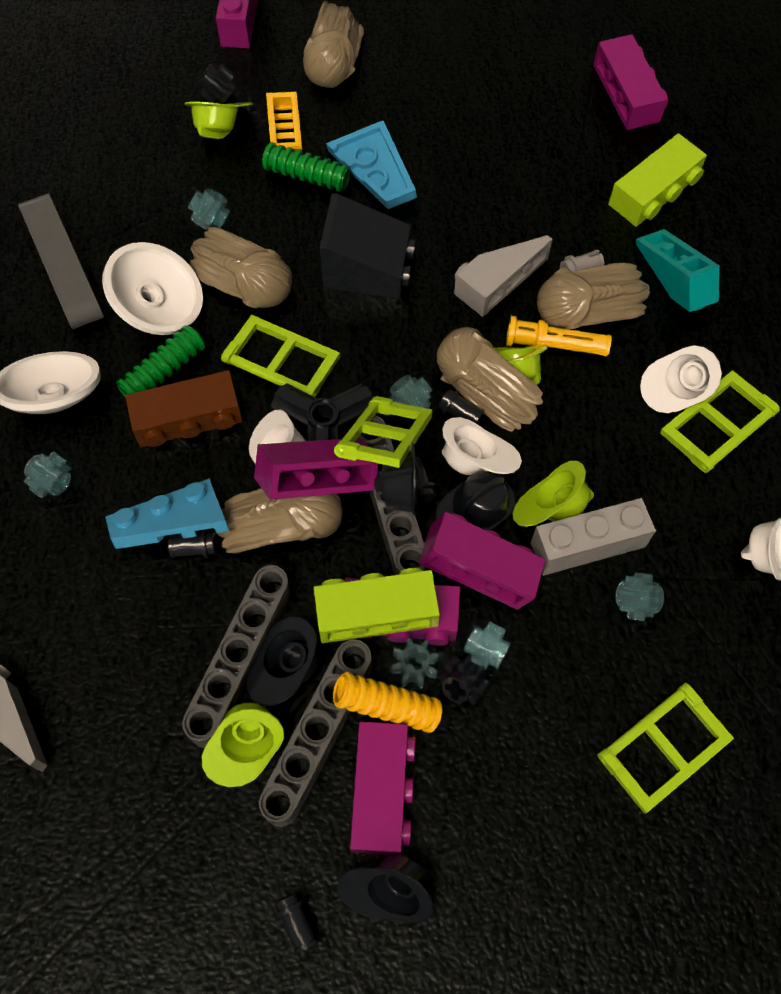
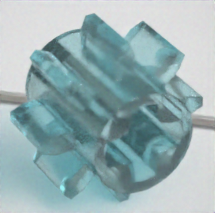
M209 188L203 194L196 191L188 205V209L193 211L191 219L197 225L207 230L214 225L221 228L230 210L225 208L227 204L226 198Z
M406 375L396 381L389 390L392 394L390 398L393 399V402L427 409L431 405L429 393L432 389L423 377L417 380L415 377L412 378L411 375Z
M52 452L49 457L44 454H38L32 457L25 466L24 474L27 478L24 480V483L29 485V490L40 498H43L47 492L57 496L68 487L71 481V475L68 472L71 468L66 465L67 460L55 452Z
M636 572L634 577L626 576V580H623L618 585L616 603L620 607V611L627 612V619L645 621L646 617L653 618L654 614L661 610L664 603V591L659 583L652 582L653 575Z
M489 621L485 629L477 625L475 626L463 651L471 655L472 662L479 666H485L486 671L489 665L497 669L499 668L511 643L502 639L506 629Z
M408 638L407 647L403 651L396 648L393 650V656L401 662L392 665L391 671L393 674H402L403 687L409 682H417V686L422 689L426 676L436 678L437 671L429 665L436 663L439 655L437 653L429 654L427 640L418 645L413 644V641ZM415 657L416 661L421 663V669L415 670L413 665L409 664V659Z

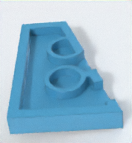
M383 120L326 143L328 151L342 165L348 164L350 173L387 209L417 198L416 189Z
M210 479L191 483L185 488L166 495L156 496L147 502L130 508L120 509L116 513L106 516L110 538L115 549L158 543L166 535L181 533L183 539L197 537L198 530L214 528L216 533L229 532Z

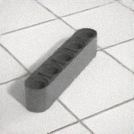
M49 193L19 203L20 211L72 330L104 318Z
M376 415L370 421L386 425L384 420ZM361 433L358 437L362 438L371 448L395 452L390 438L378 436L374 440H368L364 438L365 435H368L366 433ZM377 471V476L381 475V471ZM374 488L373 491H369L394 575H399L400 571L405 570L401 565L407 560L419 562L424 547L423 538L416 517H414L412 512L388 509L382 500L383 497H380ZM397 527H403L409 531V534L399 537L395 536L391 531ZM420 565L419 568L422 571H427V567Z
M264 566L255 574L182 721L183 730L186 736L198 747L205 748L220 723L224 720L226 713L234 706L239 705L247 688V677L267 634L279 622L291 596L290 585L285 571L279 566ZM275 581L282 584L281 588L275 593L263 591L264 587L270 582ZM260 614L266 617L265 621L258 627H249L247 625V621L253 615ZM238 648L249 650L248 656L243 661H230V656L234 650ZM224 682L231 684V689L227 696L219 699L212 696L213 689L218 684ZM204 718L213 720L212 729L207 734L195 735L194 729L198 721Z
M348 640L337 649L261 793L259 809L265 819L272 825L278 827L287 826L296 819L350 714L346 707L339 709L334 704L329 703L325 699L327 693L334 689L336 681L344 672H350L354 676L360 675L365 679H368L372 669L371 651L360 640ZM357 654L363 657L365 662L361 667L351 669L344 665V660L350 655ZM315 723H323L328 726L329 731L325 738L312 740L307 736L308 729ZM300 758L306 759L310 763V768L306 775L299 778L289 775L288 769L292 761ZM284 795L290 798V807L285 814L281 816L270 814L269 805L274 797Z

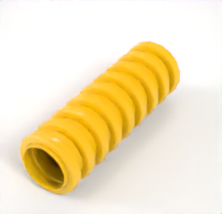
M344 672L334 686L333 701L334 705L339 709L346 707L350 712L357 711L361 715L368 714L372 718L379 717L383 721L390 720L394 724H405L408 727L423 730L427 733H431L437 728L442 717V704L438 698L418 694L415 691H408L405 688H397L395 685H387L381 681L376 682L371 678L365 679L363 676H354L350 672Z

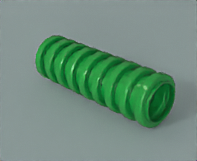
M270 142L263 153L262 164L263 168L267 171L272 169L274 173L281 172L283 176L290 174L291 178L297 179L299 177L301 181L305 182L308 180L310 184L317 182L318 186L324 187L326 185L329 190L336 188V191L339 193L345 190L349 182L350 169L348 164L340 166L338 161L331 163V160L328 158L322 160L321 156L313 158L311 153L304 155L303 151L297 150L295 152L294 148L291 147L287 149L284 145L277 147V144L274 142Z
M184 325L181 328V333H174V339L168 338L165 341V346H158L157 353L152 351L149 354V359L144 358L141 361V366L135 365L133 373L127 372L124 380H117L119 391L125 397L127 394L156 388L158 383L161 385L165 383V377L171 378L173 370L179 371L181 364L189 362V357L194 358L197 356V350L203 351L205 349L204 341L199 333L192 327Z

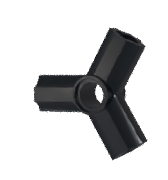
M286 383L283 386L281 385L274 394L271 410H283L288 414L293 423L307 429V441L339 439L341 429L357 421L368 407L373 395L368 387L361 383L331 399H317ZM320 418L331 419L326 423L317 422Z

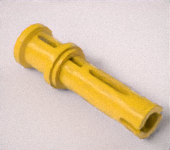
M511 315L506 346H512L513 343L527 346L546 345L551 348L607 357L612 338L611 335L550 327L545 320H539L538 323L517 320L516 316Z

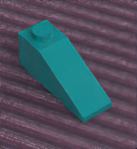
M665 229L636 239L637 247L671 299L689 312L698 311L705 306L719 302L720 266Z

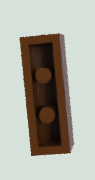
M229 370L125 395L132 431L140 448L160 446L166 441L181 437L193 438L201 432L213 429H229L235 424L243 422Z

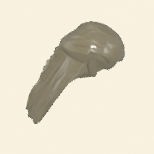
M327 1L323 2L312 35L309 37L304 48L303 64L305 73L309 80L321 87H337L355 71L354 64L359 54L364 29L361 24L355 21L348 6L337 7L336 4H329Z
M209 227L208 231L204 232L205 238H199L193 242L191 251L194 259L190 260V266L201 282L231 296L240 298L245 305L256 309L259 307L270 308L277 306L288 297L292 286V271L274 250L265 249L218 227Z
M613 263L588 267L573 272L562 268L556 271L541 286L537 296V309L541 318L548 323V326L569 330L604 322L634 319L645 314L646 306L642 302L650 294L649 285L639 279L642 273L637 270L636 265L631 263Z
M461 327L453 330L444 338L437 350V363L442 371L440 380L452 384L465 399L480 409L485 410L484 414L501 428L511 432L515 429L520 430L521 424H531L538 415L536 405L543 403L541 398L543 395L542 391L532 380L492 347L491 342L485 339L478 329Z
M262 488L252 492L240 493L225 502V508L222 509V513L224 514L229 532L217 534L225 538L222 541V548H226L227 553H239L270 544L294 540L322 539L332 535L339 528L343 516V505L338 494L269 499Z

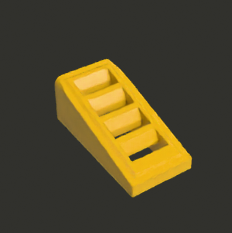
M297 92L266 93L270 142L276 143L277 147L284 145L286 149L291 147L294 148L295 152L297 150L302 151ZM292 110V113L274 114V111ZM293 119V122L275 123V120ZM294 129V132L276 133V130ZM295 138V142L277 143L276 140Z

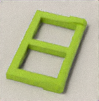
M251 314L237 336L224 350L221 361L229 365L232 364L279 386L288 383L316 397L321 390V386L338 362L340 352ZM256 329L285 341L267 368L238 356ZM295 346L324 358V361L307 386L278 374V371Z
M732 370L721 379L720 385L713 395L704 401L687 407L663 427L660 434L691 459V462L701 471L708 473L719 461L768 419L775 416L780 411V407L771 398L760 393ZM730 386L762 411L741 430L709 404ZM698 412L731 437L709 457L678 431L680 427Z
M375 396L343 439L334 447V453L343 459L353 461L360 459L400 468L410 452L411 443H416L431 420L432 409L393 402V399ZM376 413L416 419L410 429L370 422ZM361 433L401 441L395 452L362 446L354 442Z
M684 683L665 701L597 755L642 812L646 814L734 738L703 703V700L689 684ZM682 700L716 739L689 763L683 759L654 724ZM644 731L678 771L649 797L615 756Z

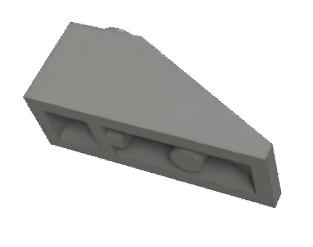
M548 235L483 253L475 257L470 263L465 262L458 268L455 274L454 294L482 317L485 316L548 259L552 238Z
M0 664V742L28 765L43 772L48 765L18 688L7 680L12 673Z

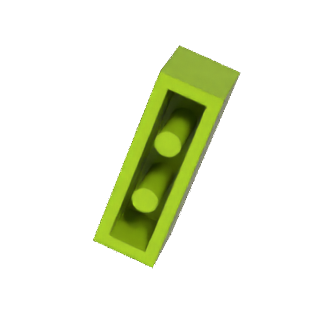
M678 133L614 184L608 205L635 227L646 219H653L666 202L672 203L687 185L693 186L698 182L704 173L702 167L707 154Z
M408 568L400 571L399 575L386 577L380 573H372L362 576L360 580L345 582L343 579H330L324 581L322 586L314 587L321 643L438 627L440 614L432 570L422 571L420 568Z

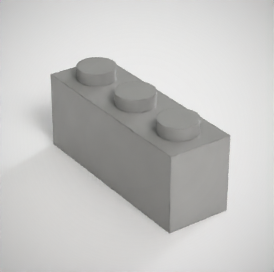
M639 498L536 526L531 545L535 555L545 559L542 575L544 576L644 548L656 530L643 499Z

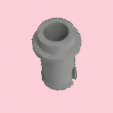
M593 250L590 253L577 257L569 255L565 257L564 261H561L560 269L565 268L573 272L588 267L604 265V258L602 253L599 254V250Z

